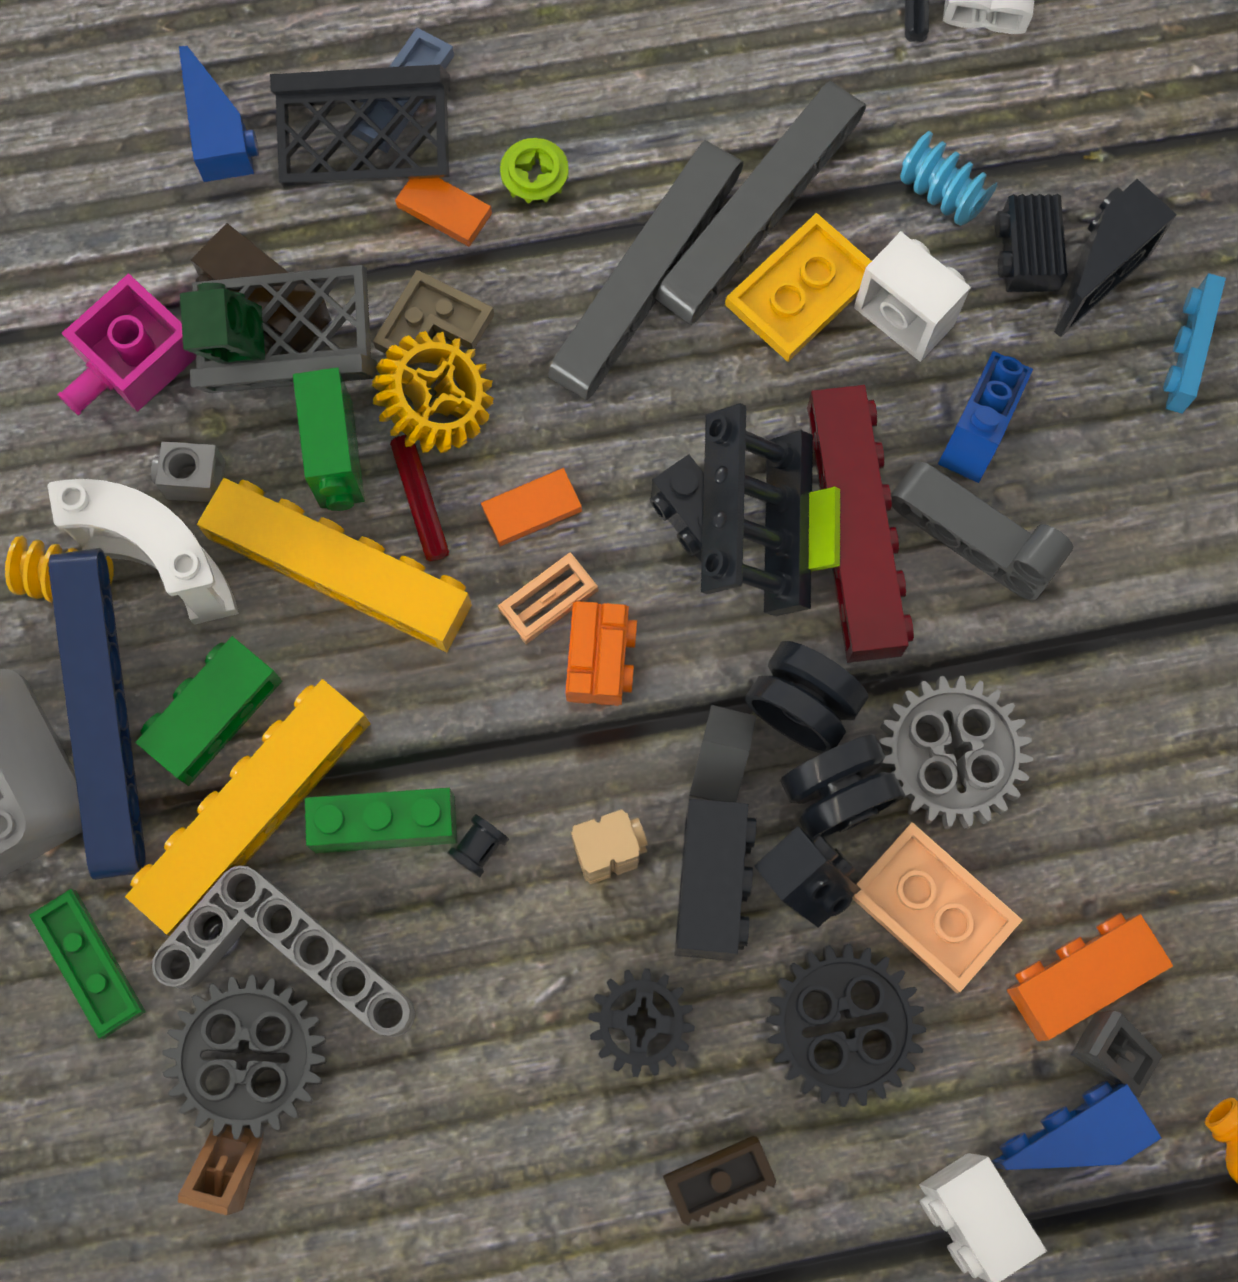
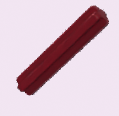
M404 434L393 438L390 445L425 558L428 562L438 561L449 555V549L416 444L414 443L411 447H405L407 435Z

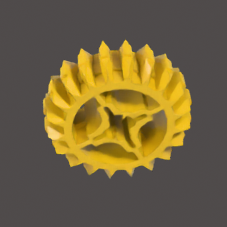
M426 330L420 332L415 337V340L408 335L401 339L399 346H390L385 353L387 359H381L377 364L376 370L380 375H377L372 380L371 387L380 392L374 396L373 405L386 408L379 415V421L387 422L392 420L395 424L390 430V436H397L401 431L407 435L405 447H411L419 440L423 453H428L433 449L434 445L440 453H446L451 448V444L457 449L467 443V438L474 439L480 433L481 428L479 425H484L488 421L490 414L485 409H488L493 404L494 398L485 392L492 387L493 380L481 378L480 375L486 370V364L479 363L475 365L471 359L475 356V349L467 350L466 353L460 350L461 338H455L450 344H446L444 332L437 333L432 340ZM421 362L438 365L434 371H426L419 367L414 370L408 367V365ZM453 377L457 381L460 389L455 385ZM437 380L434 387L437 394L434 397L438 398L429 405L432 395L429 393L431 388L428 387ZM404 394L407 395L413 402L414 410L406 401ZM433 413H440L445 416L452 414L459 418V420L450 423H436L428 419Z

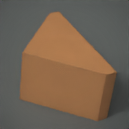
M231 1125L227 1126L220 1137L213 1135L212 1128L178 1195V1202L224 1215L242 1211L263 1141V1135L262 1138L257 1139L251 1129L245 1128L242 1139L235 1140L232 1135Z

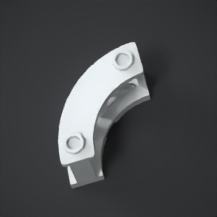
M71 479L53 481L48 484L54 524L59 529H64L82 547V550L101 548L105 556L108 555L113 559H125L143 565L147 564L155 568L161 576L166 592L170 596L179 595L187 608L189 619L194 625L239 614L234 595L219 567L200 546L196 537L183 521L162 503L139 490L103 480Z

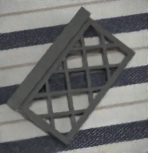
M363 265L192 282L193 291H197L198 284L222 283L226 285V289L229 291L240 290V293L245 294L246 299L256 288L264 287L274 297L262 311L263 330L276 341L265 355V360L221 364L196 354L197 368L190 369L192 388L207 393L288 387L294 386L293 374L337 367H339L344 381L374 379L377 376V361L371 358L367 268ZM354 278L355 294L343 308L328 294L340 280ZM326 281V282L322 285V287L318 286V285L315 283V282ZM307 283L317 293L300 312L286 298L297 284ZM273 286H282V288L277 291ZM325 299L339 314L327 329L322 332L308 318ZM283 304L296 318L280 336L266 322L279 306ZM355 309L356 319L351 315ZM346 320L357 328L358 348L341 349L331 340ZM305 324L319 338L308 352L298 353L288 343ZM326 344L332 349L321 351ZM283 349L290 353L279 355Z

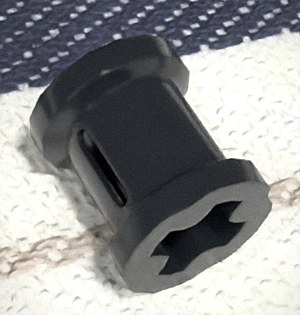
M475 814L471 819L472 827L457 847H451L447 854L480 878L484 873L483 866L500 844L506 845L509 838L485 819Z

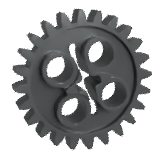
M255 975L249 976L246 988H240L239 983L232 976L229 977L228 991L224 993L212 983L209 985L210 1000L205 1002L196 995L191 997L197 1009L193 1015L180 1010L177 1013L186 1024L184 1029L168 1030L167 1034L179 1041L177 1048L163 1050L162 1054L176 1060V1066L168 1068L163 1072L164 1077L179 1080V1084L168 1092L169 1096L173 1098L187 1097V1100L179 1110L183 1115L192 1113L196 1109L199 1110L194 1124L197 1128L201 1129L213 1119V1135L217 1137L224 1133L228 1125L232 1126V1135L235 1140L242 1139L246 1126H250L255 1138H262L263 1123L269 1122L279 1132L282 1130L281 1114L285 1112L289 1116L298 1119L300 1116L294 1103L298 1099L308 1103L313 1102V1098L305 1090L307 1083L322 1084L323 1080L312 1072L313 1066L326 1064L327 1059L321 1055L314 1054L313 1049L326 1043V1039L324 1036L310 1034V1031L316 1028L320 1021L317 1016L306 1019L302 1018L309 1007V1003L303 1000L292 1006L290 1003L295 991L290 986L279 996L276 995L277 982L275 979L270 978L263 990H261ZM223 1018L233 1019L236 1030L231 1040L223 1044L214 1043L211 1038L213 1025ZM269 1021H282L286 1029L282 1041L274 1046L263 1045L260 1039L262 1027ZM247 1044L256 1054H288L290 1056V1060L287 1063L252 1060L248 1062L246 1070H242V1065L234 1060H203L201 1058L204 1051L239 1054L244 1051V1047ZM216 1068H226L231 1080L229 1087L219 1095H211L206 1089L207 1076ZM266 1070L278 1071L281 1077L278 1091L270 1097L259 1096L255 1088L257 1077Z

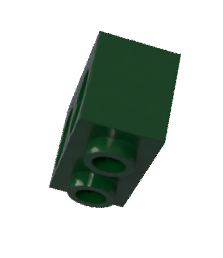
M202 283L197 285V291L180 293L184 350L221 364L265 360L261 305L246 299L243 293L227 290L226 285L222 283Z

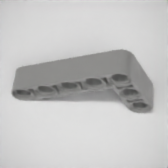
M236 866L225 872L162 944L153 957V974L160 983L178 989H190L203 981L245 930L251 926L374 1032L384 1036L397 1037L406 1033L411 1028L415 1019L414 1006L408 997L269 879L248 866ZM253 878L256 885L254 895L248 901L238 902L235 895L237 885L244 879ZM288 908L292 915L289 928L284 932L274 933L271 928L273 914L279 909ZM219 915L223 922L222 931L217 938L207 941L203 933L204 924L210 917ZM319 938L325 939L329 948L327 957L319 964H310L306 956L309 944ZM186 953L190 961L189 970L182 978L175 979L171 973V963L177 955ZM360 969L365 976V986L359 994L348 996L343 990V978L349 971ZM396 1000L402 1007V1018L396 1026L386 1028L379 1020V1010L385 1002Z

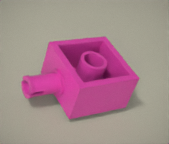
M128 273L62 332V335L76 354L86 363L87 369L57 395L79 416L106 389L109 391L114 389L138 412L196 359V354L183 349L182 323Z

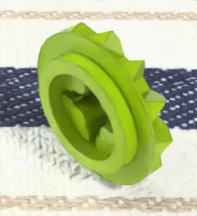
M527 138L513 144L505 152L500 164L502 184L510 191L512 197L518 196L523 198L528 204L532 200L540 199L547 203L550 196L556 192H562L563 185L569 176V166L564 152L556 144L542 138ZM536 159H539V166L544 174H538L534 183H531L526 171H531L536 163Z

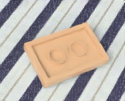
M913 822L906 827L857 882L861 890L852 897L858 905L956 993H960L1022 921L1017 914Z

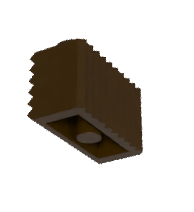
M754 1135L663 1175L682 1223L688 1226L692 1219L699 1222L701 1215L709 1217L710 1211L718 1213L720 1206L727 1209L729 1202L737 1205L739 1198L746 1201L748 1194L756 1196L758 1190L765 1192L767 1185L774 1188L777 1182L758 1137Z

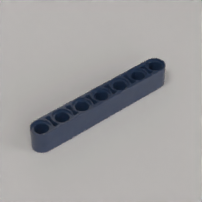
M101 548L52 554L49 558V576L88 871L94 880L137 874L139 870L146 866V853L107 560Z

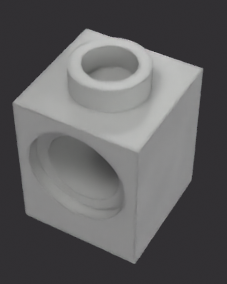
M161 441L159 457L155 456L152 461L151 478L168 500L210 502L224 477L226 461L216 445ZM196 466L192 475L184 479H178V474L183 468Z

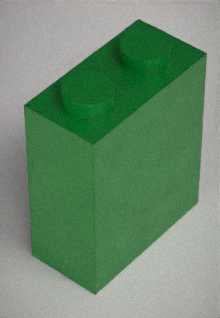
M339 367L293 374L304 475L320 508H327L331 511H343L352 508L354 503L365 502L353 403Z

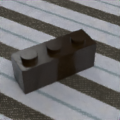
M228 223L191 259L199 275L196 282L289 273ZM303 283L297 284L286 299L301 312L315 293ZM273 286L277 291L282 288V286ZM263 287L256 288L247 299L261 305L263 311L274 296ZM324 300L308 318L321 331L332 320ZM281 304L266 323L281 336L295 320L296 316ZM304 324L288 344L298 353H301L317 335ZM263 330L264 339L273 346L276 341Z

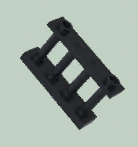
M741 403L706 414L701 593L711 594L741 587L743 583L764 590V613L780 616L811 609L809 492H812L813 435L799 430L767 440L746 431V405ZM745 451L767 459L766 482L745 474ZM744 494L766 502L765 526L744 519ZM743 538L765 546L764 571L743 564Z

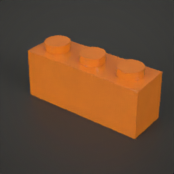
M1118 913L1097 925L1096 928L1100 935L1087 943H1084L1080 936L1055 950L1059 959L1048 966L1043 967L1039 960L1015 974L1019 983L1007 989V992L1037 1041H1046L1054 1038L1174 966L1141 914L1125 919L1122 913Z

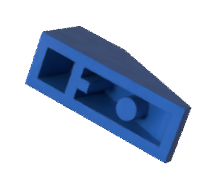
M187 45L179 46L193 159L203 181L208 182L254 174L252 157L259 156L254 130H246L239 111Z

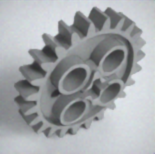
M940 676L936 681L935 691L926 681H923L918 686L919 697L909 690L903 694L902 699L907 708L894 703L889 710L897 721L884 720L880 728L891 735V737L881 738L878 741L882 750L889 752V755H886L879 767L891 768L892 773L895 774L905 793L902 799L908 797L911 800L907 812L909 815L915 813L920 807L926 810L925 824L929 825L937 815H941L944 829H949L952 827L955 818L959 817L963 828L968 829L973 825V814L976 815L982 824H986L991 820L989 807L1001 815L1008 810L1003 797L1011 801H1015L1020 797V792L1012 783L1024 784L1029 780V776L1018 769L1019 767L1028 766L1033 762V757L1020 753V749L1032 742V739L1029 737L1017 735V731L1026 721L1025 719L1010 720L1008 715L1013 711L1014 703L1003 707L996 704L1001 691L996 690L989 697L982 695L983 681L979 680L971 690L966 689L964 676H960L953 688H950L946 678ZM944 712H948L951 714V732L949 731V726L947 724L946 719L943 716ZM969 716L978 719L983 727L982 736L968 734L963 727V717ZM928 723L932 725L937 732V741L930 743L921 740L916 732V724ZM951 742L954 750H962L964 754L957 763L954 754L945 753V749ZM973 762H982L990 768L992 773L991 782L983 783L973 776L971 771ZM936 768L940 770L946 779L945 788L935 789L930 787L924 778L925 769ZM957 772H959L961 783L965 787L964 793H960L957 790Z

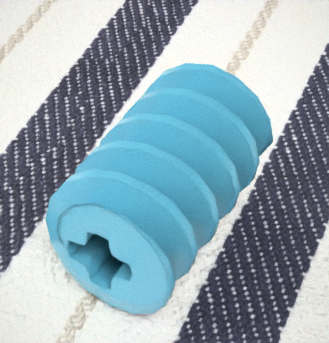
M927 131L906 155L902 164L901 181L907 185L914 183V191L919 195L928 192L927 201L930 204L936 205L942 202L941 212L947 216L955 212L954 222L962 226L982 211L992 197L997 183L987 190L982 188L987 174L982 172L973 180L969 178L974 164L968 162L960 169L956 168L960 154L955 151L946 159L943 158L942 155L947 144L941 141L931 149L929 144L933 133Z

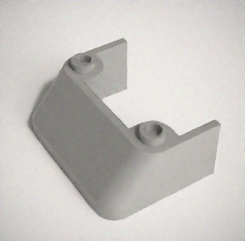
M0 669V791L4 797L0 800V878L83 832L75 771L29 683L24 677L10 669Z

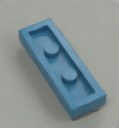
M1208 273L1198 288L1192 287L1188 292L1183 307V313L1189 314L1186 327L1182 326L1173 347V352L1179 353L1177 364L1170 367L1163 387V391L1169 392L1165 408L1167 410L1183 414L1197 397L1226 280L1224 277Z

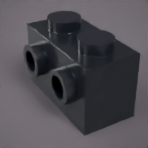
M688 454L652 479L650 503L659 517L664 521L668 519L678 532L677 538L685 551L690 556L696 555L699 561L702 562L704 472Z
M798 826L754 865L785 904L818 928L831 916H836L845 911L851 904L852 897L861 890L850 877L856 869L837 848L834 849L821 834L818 833L811 838Z

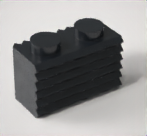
M1013 194L1008 196L1003 210L998 211L995 218L996 238H1003V251H1000L998 256V275L1000 278H1006V291L1059 292L1068 276L1061 195L1055 194L1052 196L1047 194L1043 196L1038 194L1034 196L1030 194L1025 196L1021 194L1016 196Z

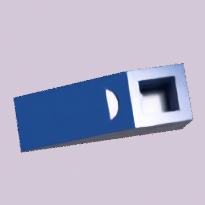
M995 351L992 352L938 465L977 483L980 482L1003 438L1033 371L1032 368L1021 364L1020 361L1013 357L1004 356Z
M1103 1081L1084 1092L1082 1097L1085 1103L1069 1112L1065 1106L1043 1118L1040 1122L1044 1128L1028 1138L1025 1132L1003 1143L999 1147L1002 1155L994 1159L992 1163L995 1168L1003 1170L1121 1165L1162 1137L1128 1084H1113L1110 1086L1108 1081Z

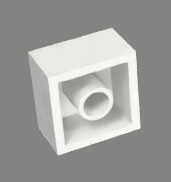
M900 231L865 268L854 309L921 362L954 327L971 287L957 270L945 267L931 256L928 248L922 242L916 239L911 240Z
M967 1153L919 1184L925 1194V1197L920 1200L925 1213L935 1227L941 1226L944 1231L948 1232L953 1240L947 1246L950 1254L962 1272H969L974 1279L979 1277L987 1282H1001L1047 1252L988 1156Z

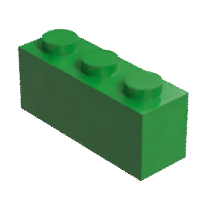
M233 636L226 643L221 642L208 653L205 658L206 665L194 678H187L177 687L171 704L162 713L154 714L145 722L140 731L142 736L135 742L188 787L282 683V680L273 669Z
M450 787L305 798L306 846L316 854L457 843L455 796Z

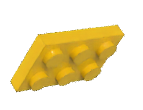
M815 213L726 297L725 306L789 362L857 297L865 268L872 261L818 213Z

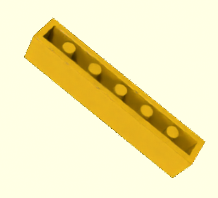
M226 478L222 479L197 523V526L207 539L437 649L448 652L472 607L469 594L465 592L466 586L447 575H442L440 579L424 572L425 567L421 563L410 557L402 555L399 560L385 554V548L372 539L361 536L359 541L343 534L345 530L327 518L321 517L317 522L304 516L305 511L287 499L281 498L278 503L264 497L265 492L249 481L240 480L239 484Z
M321 679L316 686H307L298 695L294 702L296 708L284 721L277 720L267 729L262 737V742L264 743L252 757L246 755L236 763L229 774L232 779L219 793L217 791L210 793L197 808L199 815L187 828L181 827L169 837L164 845L166 852L154 865L147 864L133 877L130 883L133 888L127 893L125 898L165 934L170 936L225 872L236 866H245L370 726L371 723L365 714L325 680Z

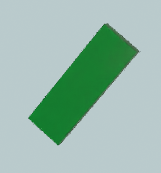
M70 889L29 915L99 1039H105L146 1012L76 890Z

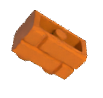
M573 602L565 691L566 701L619 706L622 705L623 692L632 693L634 665H626L625 657L626 647L635 648L637 620H628L629 606L623 604Z

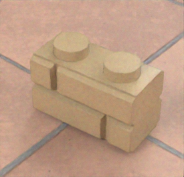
M622 809L601 816V822L597 823L595 819L577 824L573 826L571 832L573 845L585 881H588L590 884L611 878V872L620 875L637 869L640 854L647 852L646 846L648 844L639 818L630 820L628 813H625Z

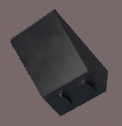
M1138 179L1124 191L1119 187L1115 188L1100 204L1099 208L1102 212L1087 228L1091 234L1082 249L1054 331L1060 338L1151 256L1177 215Z

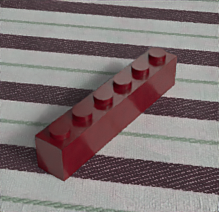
M865 385L811 391L807 411L810 430L813 435V450L820 490L831 487L840 489V566L833 567L832 570L847 663L902 657L909 646L908 642H912L914 639L912 618L910 614L903 613L901 598L906 597V581L904 572L902 570L896 571L894 554L899 552V540L896 527H889L886 511H891L892 500L889 485L882 484L879 469L884 468V450L881 441L875 442L872 428L877 426L876 404L874 400H868Z

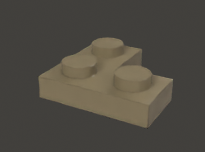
M416 270L375 336L373 344L375 349L386 353L390 346H399V342L403 337L410 335L415 340V337L420 332L426 330L430 338L434 332H444L445 337L451 340L461 338V345L474 349L494 317V309Z

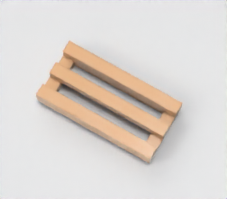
M570 552L500 603L498 610L507 618L512 628L518 632L523 642L528 644L571 612L573 602H584L598 592V586ZM568 569H572L574 574L516 615L513 611L515 608ZM580 582L584 584V586L530 626L526 627L524 625Z

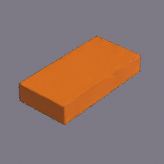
M440 178L409 179L395 199L399 209L468 247L471 246L492 215L491 206Z
M564 468L481 503L500 547L582 512L580 501Z

